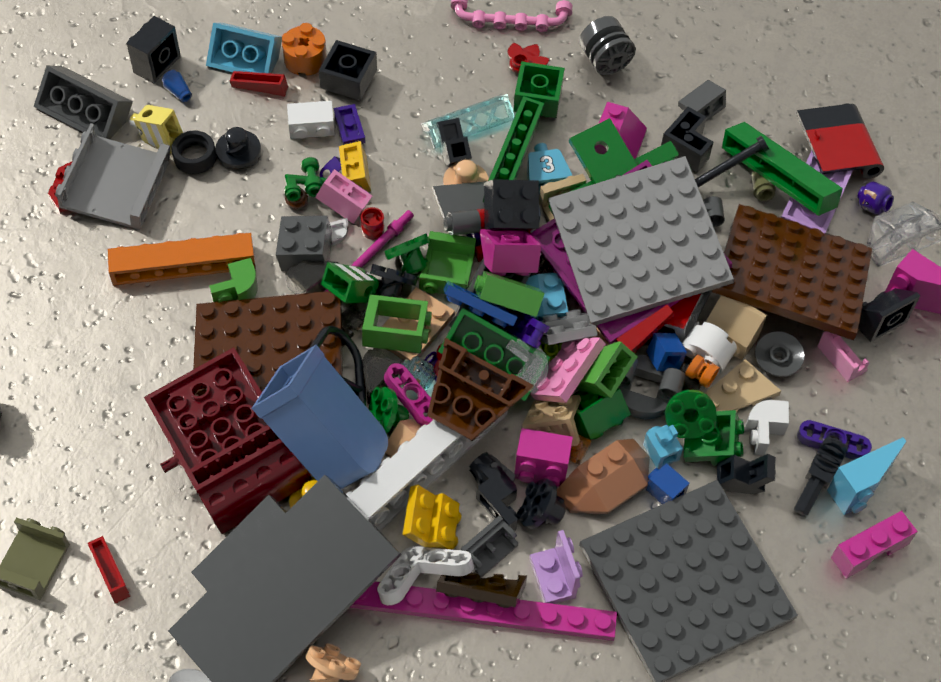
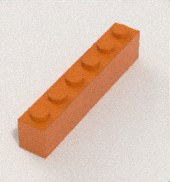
M237 233L225 236L216 235L208 238H191L181 241H166L164 243L141 244L129 247L120 246L108 249V271L112 285L229 272V263L248 258L252 259L256 269L251 233Z

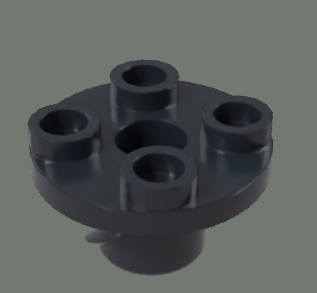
M232 127L218 139L215 150L217 158L223 167L244 168L257 164L261 154V144L255 134L241 127Z
M372 264L370 274L382 277L379 289L376 291L379 296L402 298L401 291L404 283L413 286L417 284L419 276L405 273L404 277H402L403 272L387 268L385 272L386 267Z
M547 478L541 479L537 483L534 481L530 482L525 490L526 497L517 511L518 520L530 529L537 528L544 521L545 525L549 523L552 525L558 524L565 515L566 506L564 500L557 496L556 484Z

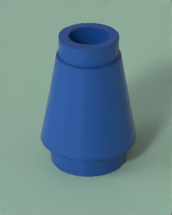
M170 70L163 75V87L181 100V102H187L192 97V93L180 72Z

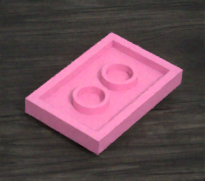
M587 337L563 342L561 350L549 362L547 370L537 380L530 395L538 401L566 403L606 345L601 338Z

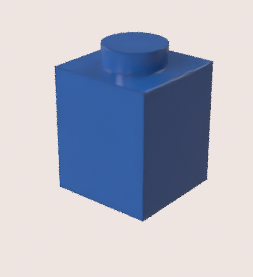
M654 333L646 351L657 371H665L668 368L680 369L687 354L676 333Z
M666 463L662 468H655L649 474L646 491L661 504H664L686 494L690 483Z

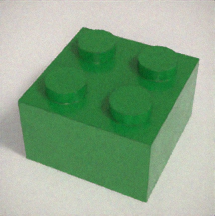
M521 61L514 94L513 112H517L521 100L525 96L544 103L541 116L557 118L565 68Z

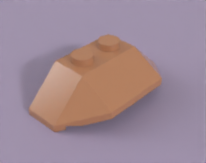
M634 439L616 440L577 466L558 487L557 496L564 500L566 509L570 513L608 514L648 486L650 457Z

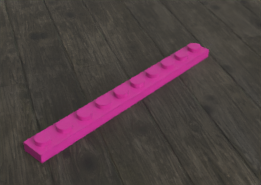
M376 581L349 607L614 641L617 617V612L527 600H519L516 607L503 608L496 603L486 601L474 602L470 598L461 596L448 597L444 593L436 592V589L411 586L399 603L384 605L380 601L377 590L380 582Z

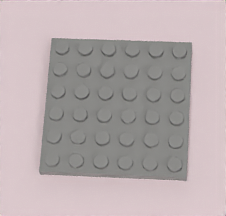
M686 156L548 198L581 298L589 316L590 324L592 325L609 322L734 282Z

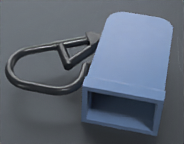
M335 326L322 328L308 350L281 365L251 408L259 418L265 421L317 481L326 475L341 489L376 471L382 463L381 460L388 448V437L384 428L366 407L363 361L360 351L349 335ZM328 335L337 336L351 352L355 366V383L341 376L320 350L322 343Z

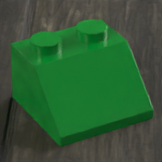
M617 388L612 398L582 391L573 394L580 395L581 402L574 416L578 435L590 440L601 437L604 431L620 425L623 419L631 415L619 388Z

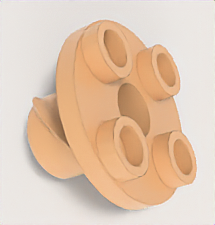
M462 160L447 169L443 177V185L488 181L489 178L481 166L471 160Z
M326 643L325 647L311 645L305 656L306 660L316 668L312 678L309 679L310 682H339L340 679L354 680L359 673L361 663L357 659L344 656L340 653L341 649L329 643Z

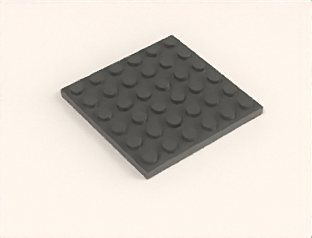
M718 480L580 541L579 546L613 609L617 612L620 622L653 682H665L782 626L798 616Z

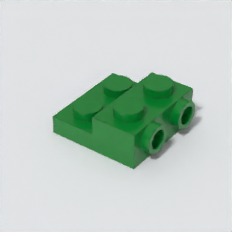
M736 410L717 411L714 429L710 433L693 439L684 438L683 458L685 462L711 461L712 465L716 466L718 462L733 455L743 457V443L739 442V435H744L743 419H739Z

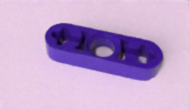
M812 420L804 421L797 432V438L802 444L816 449L820 448L822 442L828 436L838 437L843 444L849 441L845 457L852 460L870 453L872 449L870 440L865 436ZM807 430L812 431V437L807 435ZM821 433L824 434V436H823V438H822V441L819 440V439H820V436H821V435H820ZM857 444L861 445V452L857 451Z

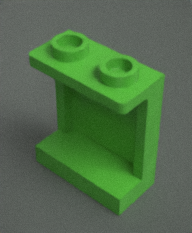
M430 231V243H428L426 254L428 262H426L427 267L420 274L419 289L431 294H445L444 287L447 281L467 290L475 257L476 238L459 235L451 236L446 233Z

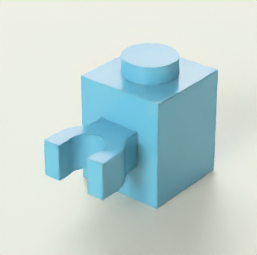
M668 425L652 427L645 435L643 446L658 469L662 468L666 463L669 465L680 460L683 448L677 439L678 432L674 425L669 427Z

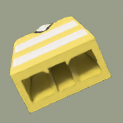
M146 105L139 114L134 113L130 117V125L138 129L145 143L158 149L161 143L170 145V154H172V144L175 138L183 133L173 109Z

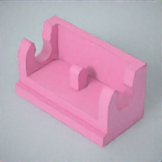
M334 169L323 183L315 198L354 224L372 198V195Z
M827 331L823 332L817 347L847 382L867 372L869 361L866 358L861 361L840 336Z

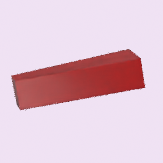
M233 71L229 80L231 87L285 97L289 87L284 74Z
M667 304L616 339L617 342H622L635 353L654 333H657L674 317L673 311Z
M101 536L88 542L87 544L114 603L116 604L131 597L104 537Z

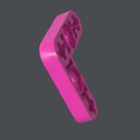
M399 363L391 364L384 374L386 385L396 392L399 401L419 425H428L433 419L428 416L425 417L423 413H428L431 401L430 396L404 365ZM392 374H399L401 377L400 379L398 377L393 378ZM406 391H414L418 395V399L410 400L406 396Z

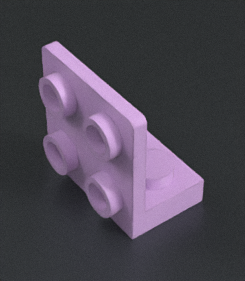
M564 530L558 531L555 548L530 554L529 557L544 603L556 604L575 599L578 588H580V578L583 577L582 568L578 561H574L572 555L574 553L573 543L570 537L566 538Z

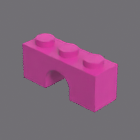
M901 510L838 544L831 559L847 579L867 568L881 554L886 552L889 556L909 545L918 531Z

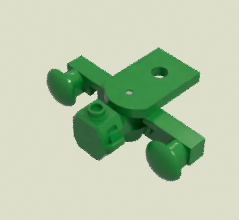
M610 118L569 138L571 147L591 180L574 190L622 176L645 160H648L652 166L674 160L679 155L673 143L669 141L634 159ZM598 144L604 145L607 152L605 154H598L594 146Z

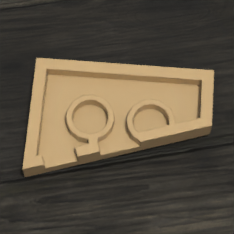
M744 359L706 391L705 394L713 400L716 411L736 410L738 412L739 409L749 405L755 406L767 398L780 396L781 390Z

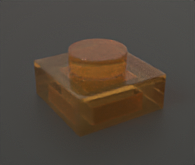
M580 435V442L577 446H571L569 457L570 461L578 465L581 464L592 442Z

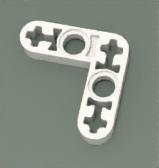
M418 546L406 548L401 552L402 555L394 562L378 585L377 590L380 601L384 605L399 603L420 573L449 576L468 575L474 569L471 553L461 550Z

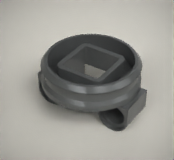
M637 355V359L618 388L623 394L631 414L630 416L639 419L659 418L665 415V409L669 400L683 390L686 374L675 368L657 371L648 355ZM635 376L660 383L657 397L652 398L630 391Z

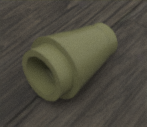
M753 171L751 176L754 197L761 202L771 200L775 196V185Z

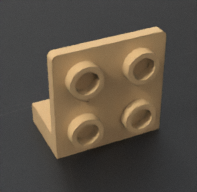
M571 395L566 403L535 400L526 415L522 427L573 437L571 446H577L580 438L574 416L581 402L580 395Z

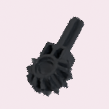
M828 436L822 442L805 477L808 479V482L794 507V510L800 515L807 516L810 513L822 488L827 489L848 451L847 445L843 444L842 441Z

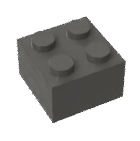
M281 216L276 248V258L281 271H325L327 262H329L332 235L328 216Z

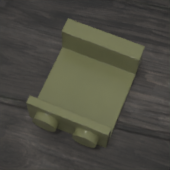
M16 517L14 523L19 531L0 564V587L40 601L70 544L65 536V532L53 526L49 529L41 526L36 520L30 518L23 520Z

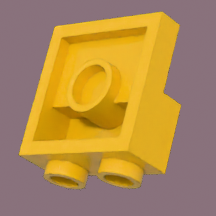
M420 485L410 486L403 535L423 547L453 550L458 544L456 527L462 517L459 512L460 503L444 493L434 495Z

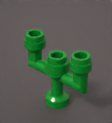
M307 157L302 160L301 169L307 176L285 174L286 186L284 193L287 200L291 202L299 200L301 190L297 184L304 185L305 192L311 197H316L327 179L316 176V172L319 170V162L316 158Z

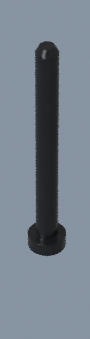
M763 137L756 138L757 142L696 178L697 187L699 188L757 152L769 150Z

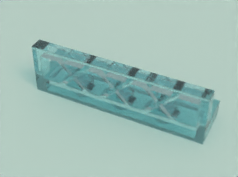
M502 94L422 122L421 125L423 131H428L433 148H438L441 146L440 141L438 142L434 130L437 129L436 123L439 121L454 118L463 120L468 123L463 137H468L512 121L515 116L508 94ZM501 105L505 106L508 117L503 119L494 116L497 107ZM479 113L489 116L484 126L474 123Z

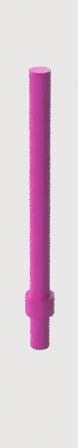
M407 210L398 220H393L387 226L388 230L351 266L362 268L394 236L397 237L404 230L403 227L414 217V214Z

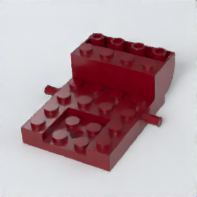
M234 347L144 397L172 447L173 457L160 463L163 471L166 473L177 466L185 470L221 535L238 526L268 495L279 502L300 490L305 483L312 480L305 466L265 421L259 418L251 409L262 391ZM207 389L204 395L195 396L198 390Z

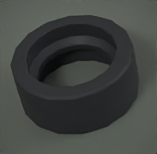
M193 130L181 133L176 137L172 144V155L175 165L182 172L188 174H200L208 171L216 161L215 143L211 136L205 132ZM191 146H202L207 149V152L202 157L196 159H188L181 156V153Z

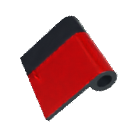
M846 103L797 110V117L822 174L860 169L864 178L871 179L879 176L884 171V165L855 104Z

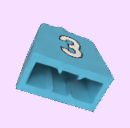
M539 143L534 146V152L528 154L527 179L539 180V194L540 186L572 176L560 150H548L545 143Z

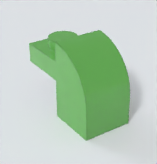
M248 258L229 263L228 268L231 280L209 285L213 302L255 298L258 284L252 259Z

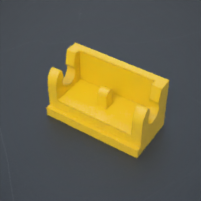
M361 141L339 146L342 175L356 185L361 186L365 191L371 192L367 155Z

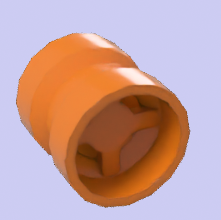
M698 354L690 363L685 374L690 379H697L700 385L708 388L716 378L720 367L714 363H707L705 358Z

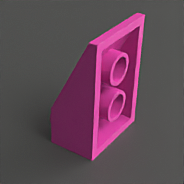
M912 249L896 267L885 292L887 293L894 288L917 292L920 298L914 307L915 309L941 314V267Z

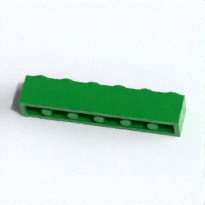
M523 96L488 181L493 179H517L539 124L544 106L543 102Z

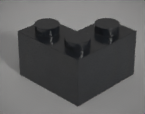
M687 107L663 133L661 145L671 141L679 153L677 158L686 156L691 169L698 172L709 160L714 142L702 135L707 117Z

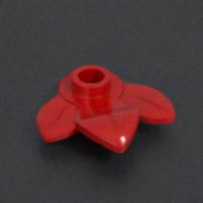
M513 43L508 48L509 66L516 73H519L521 61L547 65L549 58L539 56L538 44L522 48L517 43Z

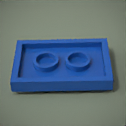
M447 281L444 293L447 295L448 301L458 306H461L463 302L469 305L471 312L482 317L486 313L491 316L494 323L506 327L507 324L514 326L517 316L513 311L479 299L477 294Z

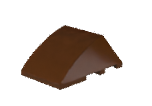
M445 338L442 358L438 366L436 384H434L427 416L473 441L528 393L534 385L512 373L508 374L469 353L464 347Z

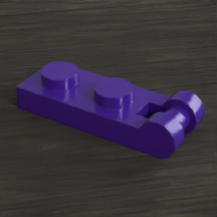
M513 310L517 320L514 326L507 324L504 329L538 349L542 343L540 340L543 334H547L550 327L528 314Z

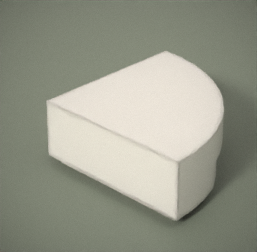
M347 218L330 222L332 246L340 243L346 237L347 229L349 228Z

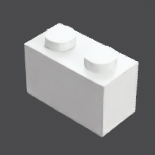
M332 101L287 104L290 139L335 136Z

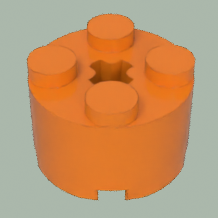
M302 23L300 26L294 27L282 35L283 57L286 68L299 75L298 72L305 73L306 76L318 73L327 57L326 40L323 33L317 28L312 27L310 23Z

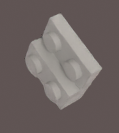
M581 310L566 312L567 316L557 318V314L546 315L542 317L543 321H540L550 327L547 334L544 333L540 340L548 345L597 336L596 325L590 324L588 314L581 313Z

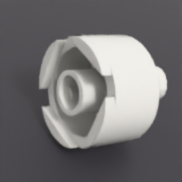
M696 322L682 342L687 351L683 364L689 367L695 356L699 354L705 358L707 363H714L719 366L720 370L717 375H720L736 352V343L733 341L731 344L727 340L729 335L721 328L708 322H704L703 325H699V322Z

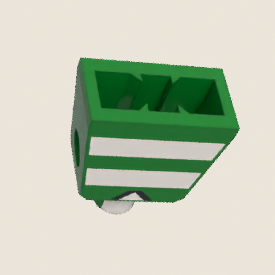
M327 262L321 285L345 303H368L370 294L375 295L377 289H379L381 279L375 278L361 267Z

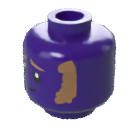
M869 182L866 186H862L857 195L859 206L863 210L875 215L889 211L894 202L891 189L877 182Z

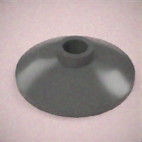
M777 331L764 335L758 341L755 348V358L758 365L766 373L777 377H786L796 373L801 368L804 361V350L801 343L794 336ZM779 355L782 360H777L774 356Z

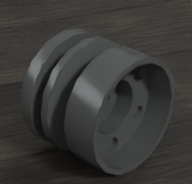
M604 16L594 20L582 31L579 37V44L582 50L590 59L596 71L602 75H610L622 70L635 56L636 47L634 43L630 40L628 34L625 33L619 21L613 16Z

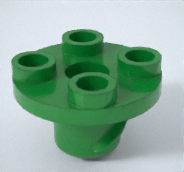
M427 233L385 250V257L387 260L399 256L402 263V272L405 271L412 275L420 273L427 267L426 262H428V259L422 255L420 247L430 243V239Z
M376 387L373 390L368 410L382 425L386 434L390 431L391 427L396 428L400 421L409 419V411L403 405L398 404L397 395L393 389Z
M685 390L677 393L669 400L665 409V419L668 427L674 425L678 432V438H698L706 433H710L714 429L717 418L716 407L713 400L704 392Z

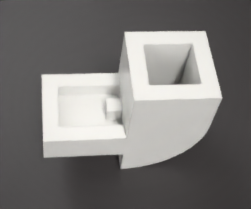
M765 400L756 404L750 411L744 432H751L750 444L754 445V455H765L769 446V434H785L789 425V401Z

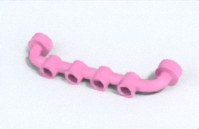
M451 0V8L455 10L459 18L472 21V25L475 28H483L485 22L494 23V28L499 30L504 29L507 23L515 24V29L519 31L526 30L527 25H536L537 31L546 32L548 26L563 24L567 17L572 15L573 8L572 3L569 1L557 2L555 13L558 17L549 18L545 14H539L537 17L527 16L525 13L507 15L502 11H498L495 14H486L482 10H476L470 13L464 11L467 9L468 0Z

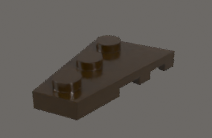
M472 572L465 576L441 575L437 581L436 592L444 593L448 597L461 596L470 598L474 602L486 601L496 603L503 608L516 607L526 586L527 575H518L517 580L504 579L503 574H493L492 577L480 578L479 574Z

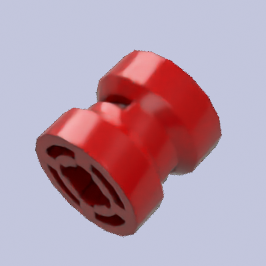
M370 207L361 213V231L364 237L374 240L384 233V214L380 209Z

